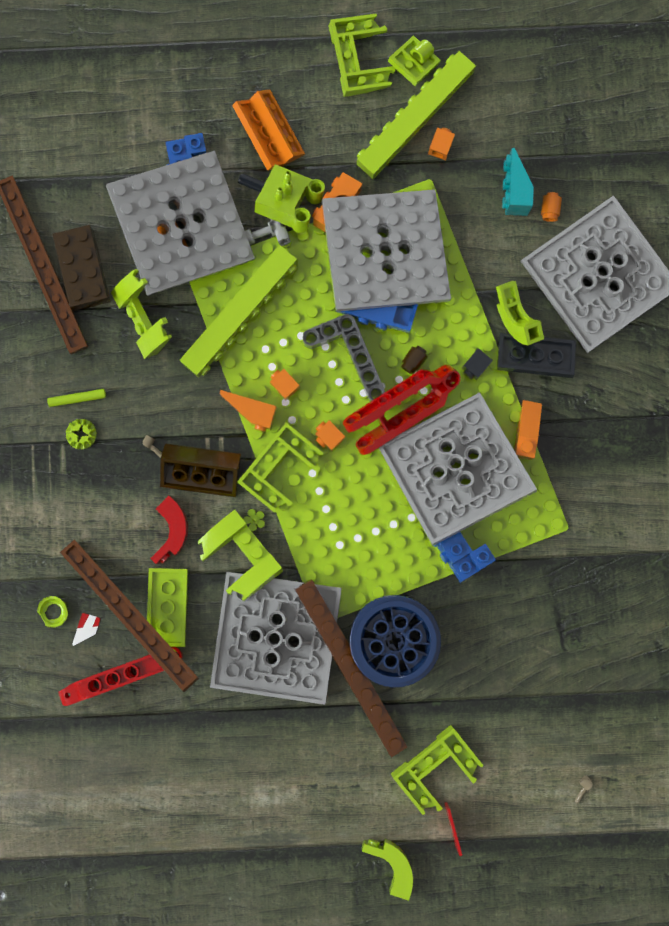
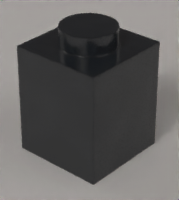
M478 348L463 365V373L472 380L474 378L477 380L493 360Z

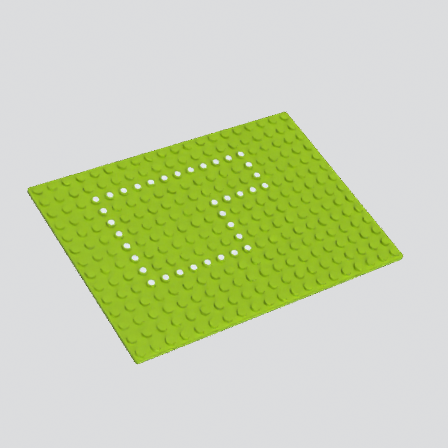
M428 179L393 193L424 190L436 191L433 181ZM436 191L451 300L448 302L418 304L410 333L393 328L381 330L376 328L375 324L368 323V325L358 323L357 319L355 321L385 392L412 376L401 368L402 360L412 346L417 347L418 345L427 351L426 355L428 358L419 370L435 371L443 365H450L459 372L461 377L460 383L448 394L445 406L409 429L480 393L514 449L521 405L508 372L497 370L498 346ZM310 223L308 230L304 233H298L294 230L289 231L288 235L291 242L282 246L297 259L298 267L292 275L288 274L285 277L283 286L279 290L276 288L272 292L273 297L267 304L263 303L259 308L261 310L255 318L251 317L247 321L248 326L242 333L238 332L235 335L236 339L230 347L226 346L222 350L223 355L219 362L231 393L277 407L271 430L266 429L265 432L254 429L255 426L239 413L255 458L260 455L285 423H288L323 452V455L318 456L316 466L320 467V470L317 473L288 450L265 480L293 502L290 506H287L285 503L275 509L302 582L305 583L312 579L314 584L342 588L338 612L339 618L362 609L369 602L377 598L405 593L452 575L454 572L449 564H445L441 559V552L438 547L432 546L379 448L366 455H362L358 451L356 442L362 436L380 426L378 420L350 433L347 432L343 425L346 417L370 402L343 338L341 337L314 349L305 347L303 343V334L306 330L345 315L336 312L326 232ZM378 233L381 237L386 238L384 233ZM277 237L251 245L250 247L255 258L253 261L189 282L206 328L209 327L279 246ZM399 249L403 254H408L405 249ZM380 251L384 256H389L387 251ZM362 252V253H361V254H363L366 258H369V257H370V254L367 253V252ZM383 269L387 274H392L389 269ZM345 320L341 325L343 328L348 329L352 326V323ZM328 327L324 330V334L331 336L334 334V330ZM309 335L306 338L308 343H314L317 340L314 335ZM357 338L349 340L351 346H357L360 343ZM479 348L493 361L477 380L474 378L471 380L464 375L462 367ZM359 355L356 361L359 364H364L367 358L364 355ZM285 369L300 385V389L288 400H285L270 384L272 380L270 377L277 370L281 372ZM369 372L363 376L368 382L374 379V375ZM428 384L417 391L416 395L413 394L403 400L399 406L396 405L386 411L384 415L386 420H389L430 394L431 385ZM378 390L371 392V396L374 399L381 395V392ZM330 420L345 436V439L332 452L326 446L324 448L321 447L316 441L318 438L315 435L317 432L316 428L323 421L327 423ZM445 446L442 448V451L449 452L452 448ZM536 448L534 459L519 458L537 488V492L462 530L461 534L472 551L486 544L496 558L568 530V524L538 448ZM472 453L468 457L470 459H477L478 455ZM455 462L451 467L457 469L461 467V464ZM440 471L434 474V476L437 478H440L444 475V473ZM463 479L460 483L468 485L471 481Z

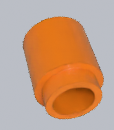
M548 192L547 195L543 196L541 215L544 221L555 222L558 220L562 197L558 196V193Z

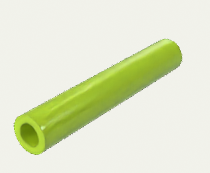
M105 389L51 397L47 398L49 407L103 399L106 398Z

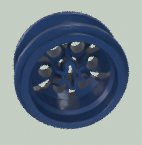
M400 595L383 596L365 605L353 621L350 631V649L353 659L359 670L377 684L387 687H404L414 684L432 670L439 657L441 635L438 624L431 612L416 600ZM391 610L392 622L387 623L383 612ZM399 616L404 617L406 621L405 625L401 628L395 626V619ZM413 616H415L419 622L409 628L408 624ZM379 622H384L387 626L386 631L383 633L376 631V625ZM365 630L377 634L376 638H364ZM413 630L418 631L420 634L417 641L409 639V634ZM391 632L394 633L396 638H400V641L397 642L398 649H396L393 643H389V640H392ZM378 641L382 644V649L379 652L371 650L373 642ZM414 644L425 645L424 651L415 649ZM407 650L415 652L413 660L405 659L404 654ZM381 654L383 658L376 666L372 660ZM390 655L395 656L396 663L393 666L386 665V657ZM403 659L407 669L400 671L399 660Z

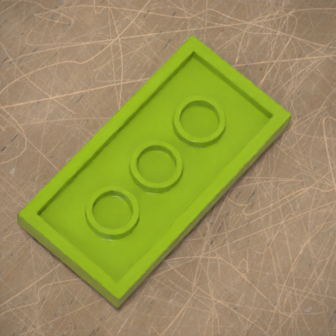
M149 568L147 621L170 647H186L188 569Z

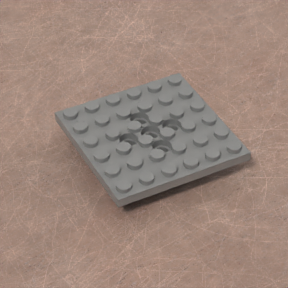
M215 151L106 184L140 278H145L148 281L144 287L147 296L255 259ZM174 203L177 206V210L170 209L168 204ZM193 216H199L201 223L195 222ZM181 221L184 225V228L180 229L176 227L175 222ZM157 227L165 228L166 234H160ZM182 239L189 240L191 246H184L182 243Z
M435 190L322 199L336 312L448 302L451 300ZM378 233H384L386 238L381 237ZM399 249H405L408 254H403ZM380 251H387L389 256H384ZM362 252H367V253L370 254V257H369V258H366V257H365L363 254H361V253H362ZM383 269H389L392 274H387Z
M614 195L521 260L523 266L587 353L669 296V270ZM587 253H592L595 256V260H589ZM614 258H619L622 264H615ZM603 268L606 271V276L600 275L598 269ZM583 279H588L591 282V286L586 287L583 284ZM615 284L618 290L612 291L609 285Z
M480 393L399 434L379 447L432 546L537 492V488ZM448 446L452 449L449 452H444L442 448ZM474 453L478 455V458L470 459L468 456ZM457 462L461 464V467L455 469L451 465ZM438 471L444 473L440 478L434 476ZM463 479L471 481L468 485L460 483Z
M226 572L210 688L325 705L332 655L294 590L304 584V582L274 578L247 600L243 601V595L235 591L231 595L226 592V589L243 574ZM315 584L337 622L342 588ZM274 614L282 616L283 621L281 624H276L273 621ZM253 630L260 633V640L255 641L252 639L251 633ZM272 633L279 635V643L271 642L270 636ZM291 636H296L299 639L298 646L290 644L289 639ZM269 653L276 654L277 661L275 663L268 661L267 656Z

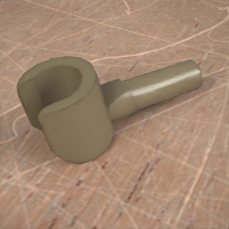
M146 435L143 445L161 458L162 452L153 446L155 439Z
M586 775L579 781L583 788L575 799V802L578 804L584 793L590 790L593 785L592 780Z

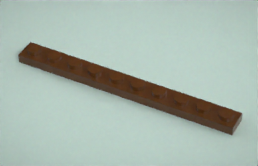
M12 175L0 180V195L69 353L74 354L87 348L86 340L69 306L68 299L14 176Z
M75 539L60 552L183 692L199 679Z
M310 579L294 590L386 751L392 758L406 749L407 745L369 678L357 667L349 643L313 580Z

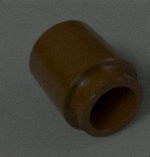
M418 345L417 347L412 346L402 360L401 368L411 375L418 372L428 358L426 355L427 351Z

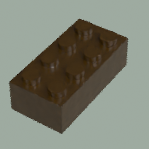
M86 225L53 233L70 308L73 311L110 303L111 300L92 227Z

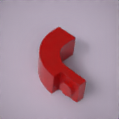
M170 495L156 508L169 525V537L166 543L150 558L155 564L166 562L171 556L170 552L178 555L183 549L188 535L186 515L182 507Z

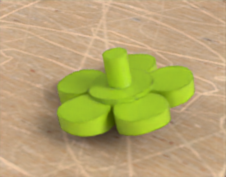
M254 509L248 510V516L243 518L247 525L250 524L248 528L251 531H255L257 527H264L265 522L260 520L264 517V513L262 511L256 513Z

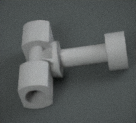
M272 219L268 222L267 227L251 232L250 229L245 231L250 245L255 244L254 239L270 233L272 236L277 237L278 243L281 246L291 242L283 224Z

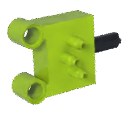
M276 164L266 182L244 173L238 179L239 184L260 192L255 202V213L292 227L298 233H304L308 230L311 216L307 209L299 208L302 200L306 196L311 204H319L323 199L325 185L321 180L310 179Z

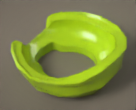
M56 596L43 598L37 608L38 614H40L47 627L61 626L68 616L66 603ZM52 604L58 605L61 608L60 617L49 620L45 615L47 608Z

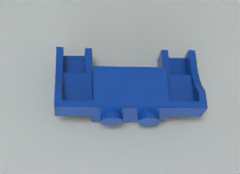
M203 133L184 136V139L166 142L170 164L206 153Z
M418 304L338 311V313L349 314L354 319H357V322L360 324H375L376 328L381 330L393 328L410 333Z
M461 532L434 545V547H438L441 552V559L445 564H449L460 583L496 561L486 544L472 551Z

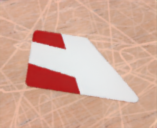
M82 613L72 645L74 646L95 635L100 618Z

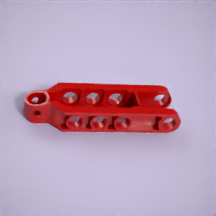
M443 365L435 371L421 369L346 417L343 425L348 433L356 431L364 425L367 426L375 420H378L380 426L365 434L356 442V447L360 454L366 455L373 452L445 406L448 394L460 383V374L450 365ZM428 384L431 385L430 394L389 420H386L384 416L386 411L396 405L399 406L403 400L413 394L416 395L417 391Z
M171 647L182 659L181 650L178 647ZM149 654L76 681L59 691L58 694L62 705L69 706L164 670ZM131 667L136 668V675L131 672ZM113 673L117 675L118 682L113 679ZM95 680L99 683V688L95 686Z

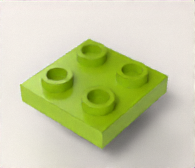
M413 35L389 57L388 62L416 86L439 65L441 60L433 54L434 47L428 40L420 42Z

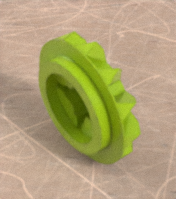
M76 419L69 423L66 429V439L76 449H86L96 439L95 426L86 419ZM83 428V432L88 436H82L79 440L78 435L74 432L80 431Z

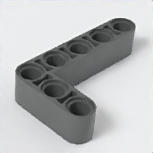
M345 314L306 330L303 334V343L309 349L317 348L342 337L370 402L374 400L371 396L373 390L380 391L381 395L385 393L353 316ZM345 320L352 323V326L348 329L343 328L341 325ZM328 327L334 330V334L331 336L324 334V330ZM309 335H314L317 340L314 343H308L306 338ZM357 338L360 343L357 346H351L349 340ZM364 355L367 361L364 364H359L356 361L357 356ZM365 373H372L374 379L370 382L366 381L363 377Z

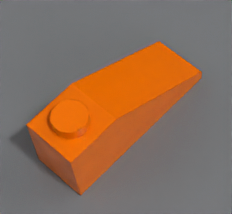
M220 390L219 394L247 421L254 425V429L263 432L266 429L271 430L277 410L276 406Z
M526 400L522 402L514 451L518 458L528 460L535 458L542 409L541 403Z

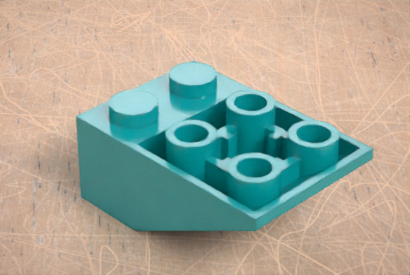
M512 148L510 154H507L506 160H504L503 171L507 173L505 179H503V190H506L505 197L502 199V209H505V215L528 216L533 207L534 186L515 148Z

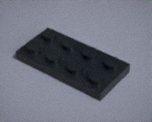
M500 333L497 370L573 378L575 375L576 340L544 337L543 340L530 345H524L514 339L511 334Z

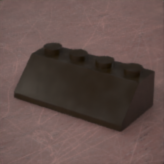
M165 444L160 460V487L236 498L241 454Z

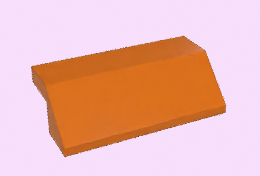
M271 90L257 91L249 100L236 101L232 105L267 170H272L275 164L283 167L305 155Z

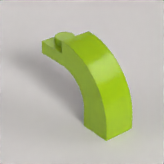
M510 281L497 286L496 290L500 302L497 304V308L505 327L513 338L524 345H530L543 340L544 335L541 322L530 318L526 314L520 301L516 281Z
M369 839V841L364 840L362 852L385 859L393 868L394 875L389 889L390 895L409 901L413 888V874L406 854L398 845L388 839H384L383 846L380 845V842Z

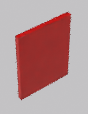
M445 802L444 805L459 856H462L448 803Z

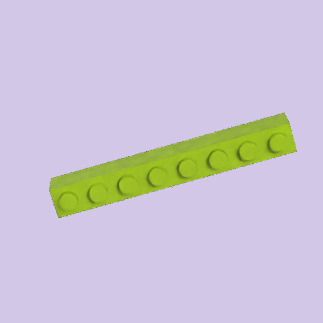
M460 51L456 55L452 54L447 59L443 69L441 67L438 68L433 75L434 78L430 82L426 81L420 89L421 92L417 96L414 94L409 99V105L405 109L401 108L396 113V118L392 122L386 123L382 129L383 132L379 136L375 135L370 141L371 145L367 149L363 148L358 153L357 165L374 179L474 73L476 65Z
M279 244L179 361L198 378L201 375L205 376L211 368L210 364L213 361H218L223 355L222 350L226 346L230 347L236 339L235 335L238 332L242 333L248 326L247 321L251 317L255 318L261 310L259 309L263 303L267 304L273 297L272 292L276 288L279 290L285 283V277L288 274L292 275L298 267L297 259Z

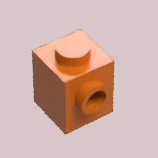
M437 128L428 154L446 161L455 134L447 128Z
M285 369L281 372L277 370L270 377L272 379L270 384L285 400H288L300 389V385Z
M330 420L327 423L323 421L316 428L317 432L315 435L318 437L316 441L321 447L324 448L326 446L331 452L345 439V436Z

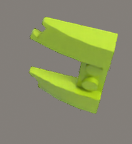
M377 14L330 20L329 31L332 44L335 45L344 97L390 87L392 82H388L390 73L395 72L393 66L360 71L354 40L387 32L385 25L379 28L374 21Z
M135 269L114 287L111 294L118 308L126 307L128 316L132 318L135 330L141 336L136 343L144 359L157 355L172 336L167 335L166 330L162 328L164 324L168 323L166 317L161 318L153 326L151 325L138 299L139 294L148 281L145 278L141 280L138 277L136 278L138 269Z
M288 423L283 425L237 481L274 513L277 512L275 508L286 503L287 506L293 504V502L265 480L287 451L290 450L317 473L320 470V467L316 466L318 456L323 455L321 450Z
M233 510L199 539L198 545L202 544L204 554L200 555V558L204 562L231 540L236 543L253 567L226 589V592L231 595L235 591L243 595L242 600L245 601L281 574L283 570L275 558L248 528L246 522L237 511Z
M452 725L437 735V739L408 763L404 762L391 773L393 779L422 815H425V808L436 806L437 811L443 809L421 779L449 756L454 759L473 784L477 780L473 776L477 765L483 767V764Z

